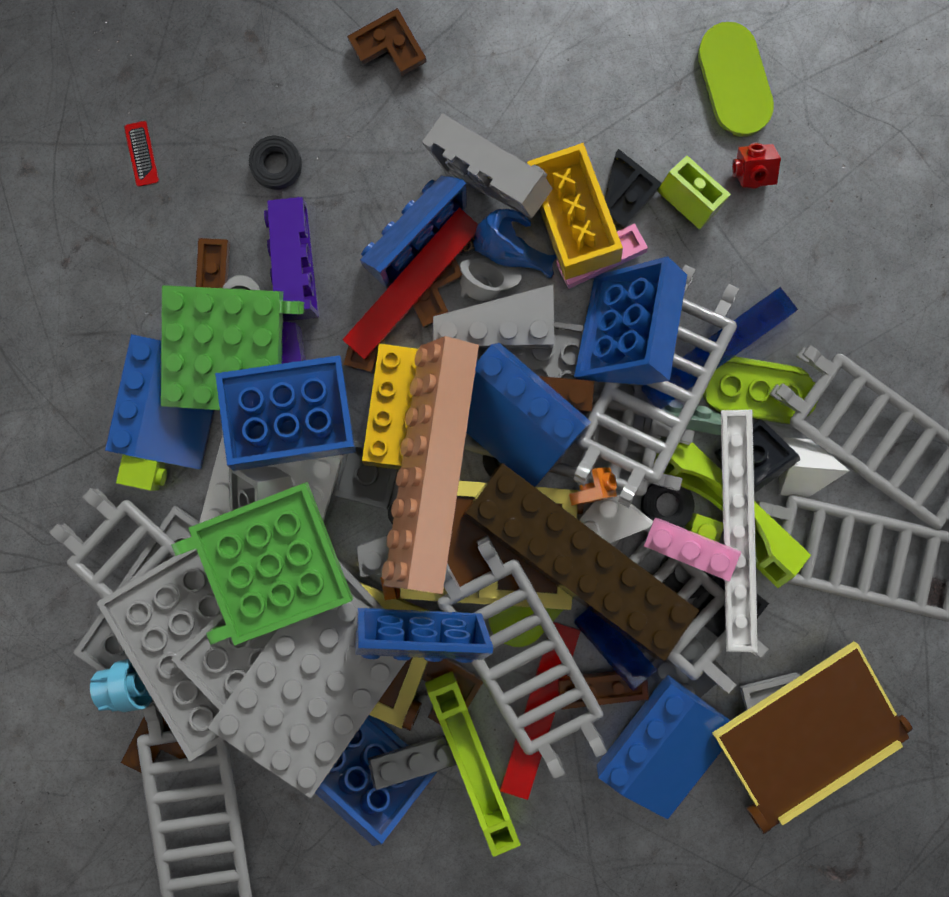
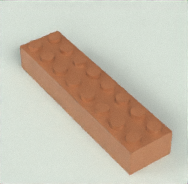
M444 336L420 345L416 352V376L410 386L412 402L405 419L408 428L406 438L401 445L402 467L399 469L396 477V484L399 487L397 499L394 500L391 510L394 517L393 526L387 536L389 552L387 561H385L382 568L383 586L443 594L479 348L478 344Z

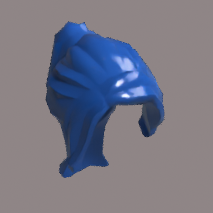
M498 209L490 212L478 224L475 232L476 237L473 241L475 251L498 265L533 268L543 272L547 278L553 277L552 263L557 258L556 254L547 255L530 247L522 238L516 235L513 229L512 222L515 221L525 227L531 226V221L524 214L512 209Z

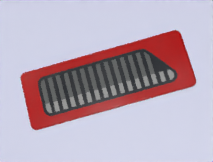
M141 121L125 125L124 129L136 185L143 186L159 182L147 122Z

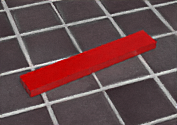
M459 207L342 340L366 360L475 237L478 223Z
M554 621L553 623L573 657L581 630ZM555 650L541 656L535 677L562 663ZM558 679L530 693L523 714L558 697ZM555 712L524 727L531 741L550 731ZM515 738L500 791L528 800L542 757L541 753L538 751L532 755H526Z

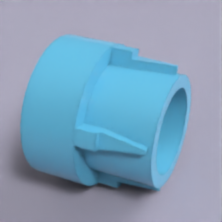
M129 659L115 662L110 669L97 671L90 679L91 698L95 706L99 708V711L130 712L147 708L153 700Z

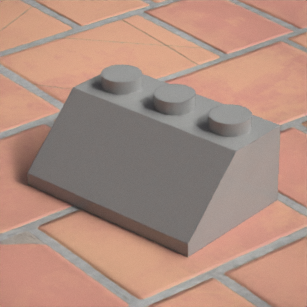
M270 466L233 471L229 468L230 511L292 488L291 476L277 467Z

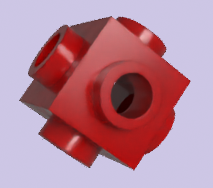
M753 143L749 146L738 147L737 159H734L732 163L733 176L738 178L742 188L756 189L761 186L777 185L781 157L773 144Z

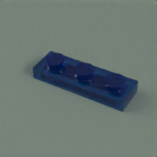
M589 609L575 619L574 624L633 691L657 671L654 665L632 641Z

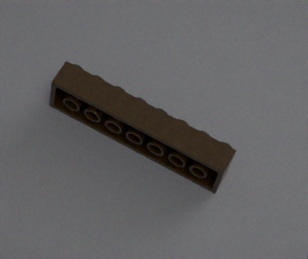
M503 463L495 469L462 514L655 659L665 661L699 612L697 608Z

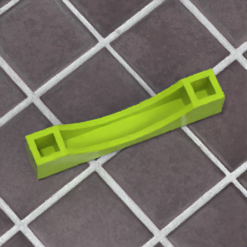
M679 442L663 474L683 478L682 487L698 493L723 511L722 470L693 442L690 445ZM754 501L756 568L779 588L797 575L811 554Z
M453 671L425 682L429 698L466 786L492 856H498L521 846Z

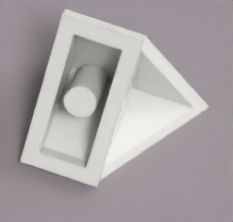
M782 437L799 454L800 461L779 476L778 495H797L809 498L850 471L811 439Z

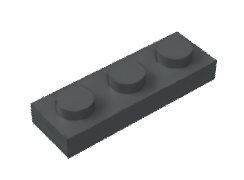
M445 735L368 758L373 788L376 790L457 765Z

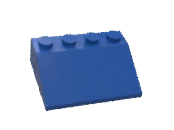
M443 175L436 181L434 179L430 180L421 191L423 195L416 202L411 200L401 212L403 215L396 223L391 221L381 232L383 236L375 244L371 242L364 248L361 253L363 257L360 259L362 266L386 289L459 207L462 210L467 207V189L464 180Z
M668 256L605 272L594 277L574 375L575 379L636 385L670 381L687 274Z
M131 334L105 451L201 470L215 410L161 406V340Z
M501 343L491 344L476 362L466 433L501 464H505L536 487L590 425L591 421Z
M340 355L215 373L227 466L233 471L356 453Z
M358 608L355 655H361L363 658L378 659L380 656H393L394 659L405 661L410 660L412 657H418L431 662L455 659L461 663H471L474 660H483L493 654V644L482 613Z
M667 675L598 762V778L622 796L669 819L722 752L712 732L731 720L689 691L677 680Z
M368 715L315 794L372 846H376L385 841L437 771L378 790L373 788L368 758L408 745L380 719Z

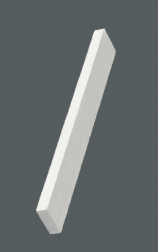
M721 410L724 545L741 551L730 582L725 580L726 652H758L752 410Z

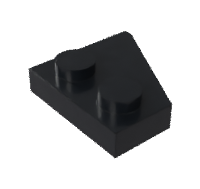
M620 149L615 153L604 199L613 223L624 229L653 197L662 183Z

